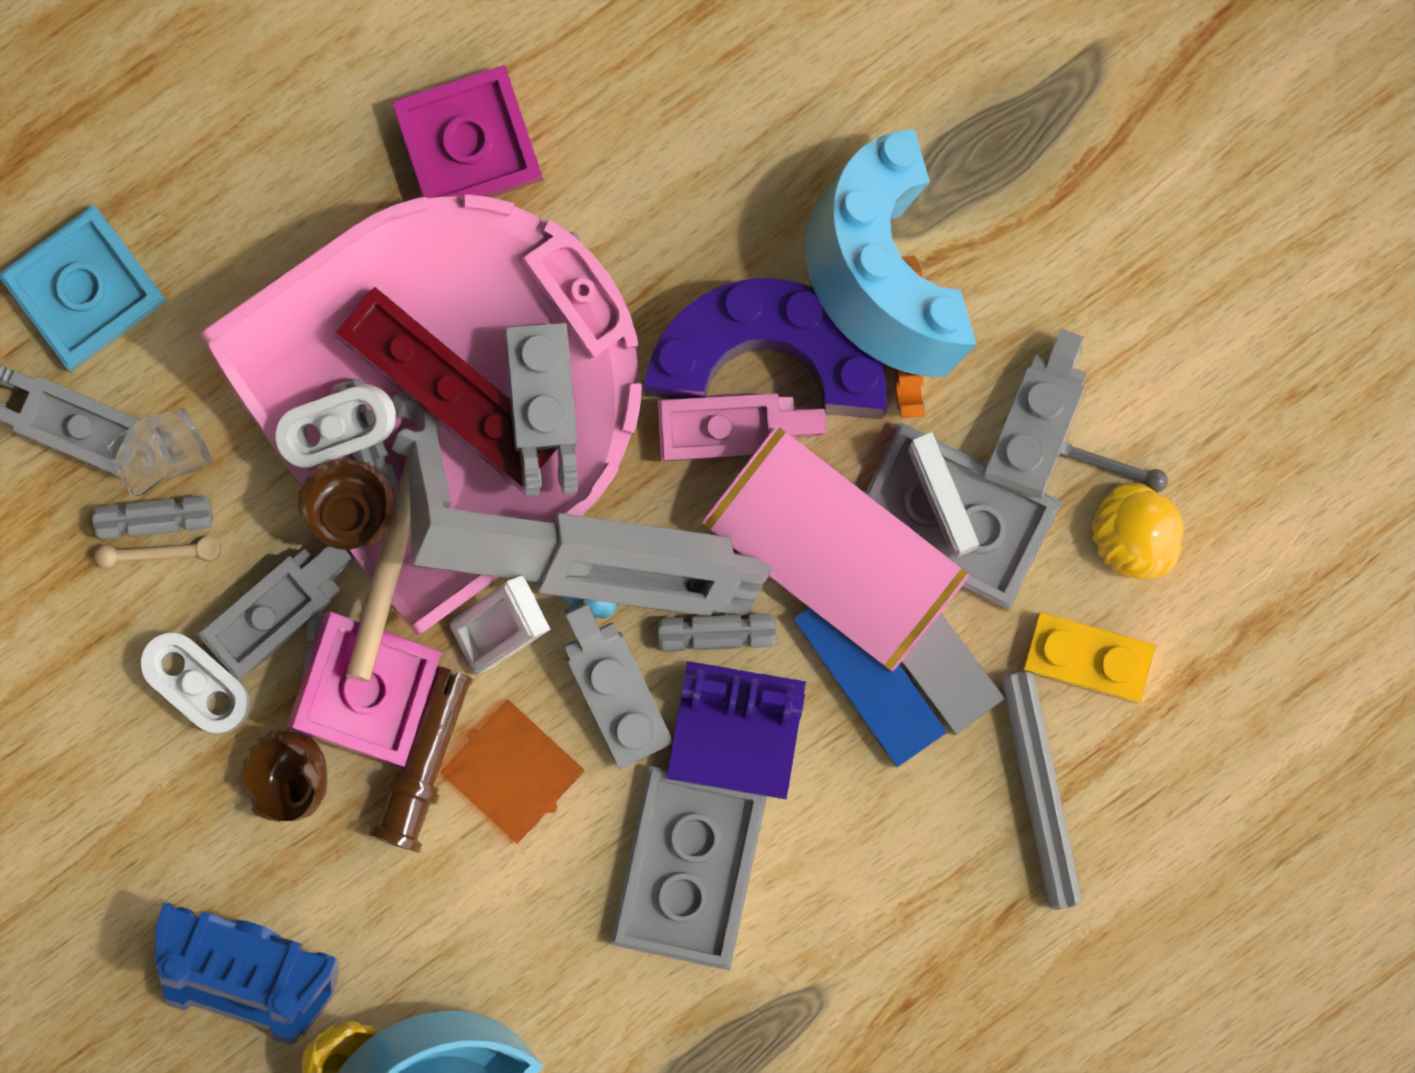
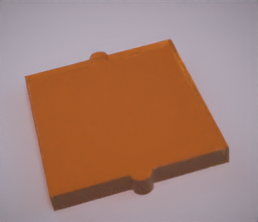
M508 699L478 731L473 729L468 732L469 741L440 771L446 779L517 844L547 812L555 813L558 806L556 802L585 772L576 761Z

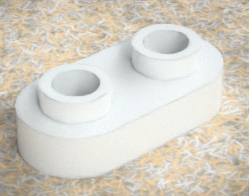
M358 385L296 407L285 413L276 428L277 447L289 463L303 468L314 467L385 440L395 425V408L390 397L382 389L373 385ZM363 404L369 406L374 413V421L371 426L365 424L360 418L359 411ZM309 424L316 426L320 432V441L317 445L311 443L306 436V428Z
M165 633L155 637L145 647L141 657V670L145 680L196 726L210 733L225 734L234 731L243 724L250 710V697L247 689L196 642L182 634ZM172 654H181L185 660L184 670L179 675L170 676L165 670V661ZM217 693H226L230 698V708L223 715H215L210 709V700Z

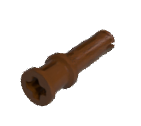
M441 666L436 668V674L428 693L405 767H402L400 774L393 773L392 778H388L385 787L390 793L378 826H371L368 833L370 837L416 853H420L422 847L418 837L430 805L437 804L440 797L437 794L439 789L434 787L437 774L469 686L472 685L474 680L465 674L457 672L450 693L446 695L453 673L451 669Z

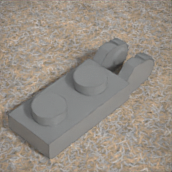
M567 323L506 327L504 339L515 452L519 451L524 496L533 497L540 494L542 477L541 470L538 467L536 450L556 448L559 465L557 469L558 483L561 486L562 494L577 493L578 477L574 447L578 444Z
M0 365L1 385L11 389L17 388L29 393L20 414L7 409L4 404L0 403L1 423L13 427L12 430L19 435L119 478L127 479L150 428L148 423L40 376H36V379H33Z

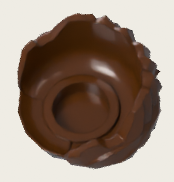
M349 457L342 460H329L326 464L319 465L308 475L307 480L298 492L300 518L321 542L334 549L354 550L363 546H372L383 540L395 527L398 504L393 487L388 483L386 476L377 472L376 466H368L365 461L358 462Z
M288 730L271 731L266 736L258 739V745L251 747L250 755L243 760L244 768L240 772V785L251 799L252 812L267 820L292 822L307 818L318 809L327 793L328 771L326 760L317 742L310 736Z

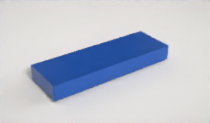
M810 608L793 618L797 627L896 768L947 733L900 665L891 672Z

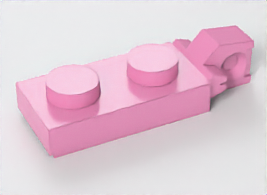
M778 393L658 401L662 462L753 457L777 425L795 439L798 437L826 436L827 431L825 409L794 410L793 397H778Z

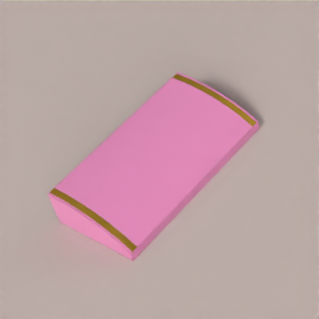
M778 425L701 523L717 536L731 537L732 548L741 555L757 557L770 565L771 573L769 577L891 672L902 662L970 576V574Z

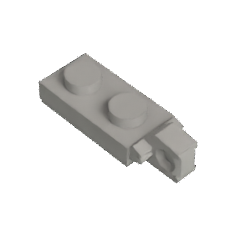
M1061 329L1050 358L1046 359L1036 355L1031 367L1028 366L985 471V479L1039 499L1043 498L1084 395L1085 386L1083 384L1087 373L1075 369L1083 348L1081 347L1084 339L1083 336Z
M330 546L325 548L315 558L305 549L294 558L289 556L199 634V637L229 672L241 682L306 626L312 617L317 616L332 603L330 600L341 591L333 580L353 564L355 560L348 550L334 549Z
M586 600L564 609L563 611L577 638L564 645L569 656L566 659L619 769L673 744V739L622 633H618L614 623L611 622L599 628Z

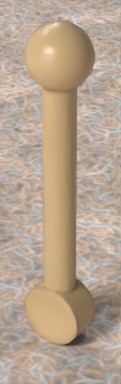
M204 537L197 544L120 550H116L111 545H102L96 549L94 559L96 564L102 568H110L119 561L199 556L204 561L210 562L219 557L221 546L212 537Z

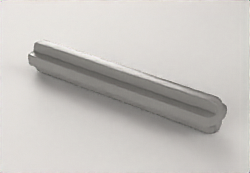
M1029 671L1009 674L1002 678L1001 684L1048 905L1054 910L1074 907L1081 904L1082 896L1035 676Z

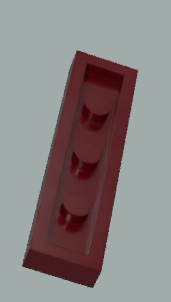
M374 287L335 332V337L522 492L519 451L515 452L510 398L378 288ZM557 448L536 450L538 467L540 469L555 453Z

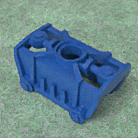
M169 903L163 904L157 919L155 967L160 979L161 990H163V996L168 1006L180 1010H186L194 1006L271 1031L274 1040L292 1045L298 1041L301 1035L304 1036L331 1001L339 973L337 958L323 952L308 953L300 950L301 943L282 938L276 932L253 922L238 919L228 921L206 912H201L200 917H198L187 908H174Z

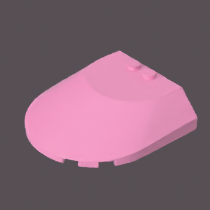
M468 194L428 199L427 197H422L391 206L353 226L204 330L200 337L235 396L302 487L308 475L319 465L309 468L298 467L289 463L280 453L276 443V428L285 413L296 407L332 395V388L335 385L354 378L360 379L364 385H373L382 389L391 400H393L394 395L402 393L335 337V332L374 287L378 288L508 398H510L504 339L505 328L567 323L578 444L574 447L578 477L577 493L562 494L557 475L559 466L557 450L540 469L542 486L539 490V496L525 497L523 491L521 492L437 422L439 447L451 499L449 509L553 523L558 513L582 516L603 494L619 470L618 465L624 456L631 434L635 433L640 411L642 383H639V367L636 347L639 346L638 339L626 304L608 272L578 239L551 220L545 221L530 212L514 206L515 203L492 197ZM405 417L395 420L392 432L383 440L388 453L384 458L387 465L392 464L398 481L397 488L394 489L395 496L407 456L393 451V444L397 434L403 429L407 428L410 431L417 432L415 422ZM309 424L306 428V436L311 443L317 445L320 441V432L316 426ZM353 453L336 458L342 460L349 457L355 460ZM410 533L391 607L415 635H420L499 577L415 566L412 559ZM383 540L372 546L348 550L370 583H372Z

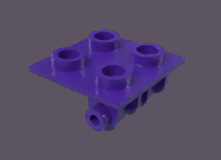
M687 661L667 779L787 800L799 722L804 706L806 681Z

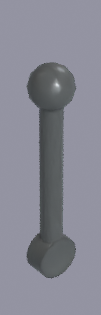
M1067 442L1064 443L1059 455L1143 482L1156 492L1164 490L1168 484L1167 475L1160 469H1152L1148 472L1073 447Z

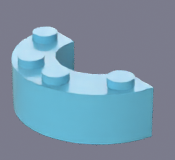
M915 129L902 130L876 138L861 148L820 196L807 224L805 235L806 264L813 289L824 310L838 329L857 347L876 360L903 372L928 377H946L977 344L961 290L939 287L918 276L901 258L892 239L890 219L900 217L930 183Z
M436 1011L409 1017L380 1031L360 1046L343 1064L338 1073H538L544 1066L523 1039L499 1021L472 1012Z

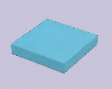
M92 205L0 273L1 281L71 373L167 303V300L95 205Z

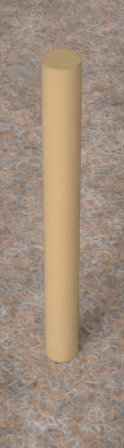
M409 456L406 457L395 496L398 504L395 527L383 539L346 672L348 678L361 682L370 681L411 533Z

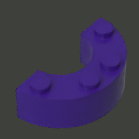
M776 278L746 279L723 285L700 296L684 308L665 329L652 353L646 372L644 384L645 397L662 399L706 398L711 380L726 362L745 352L772 350L792 356L811 372L821 391L822 408L825 409L826 414L883 420L886 412L887 392L881 362L857 347L838 329L824 310L812 287L789 280Z

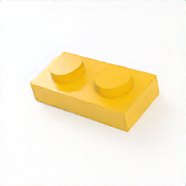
M1039 612L1022 671H1029L1037 676L1139 704L1143 697L1156 644Z

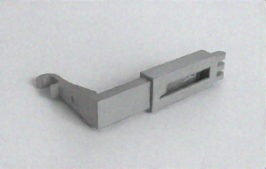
M398 393L394 395L392 402L396 412V419L400 417L409 418L417 425V432L410 431L407 428L400 431L392 447L393 451L409 456L413 565L512 579L523 575L526 581L537 582L538 593L707 616H710L713 611L746 615L750 612L755 602L754 599L758 597L763 588V583L766 582L771 573V566L757 557L734 554L731 537L562 513L557 514L553 523L449 509L451 499L439 447L437 422L405 394Z

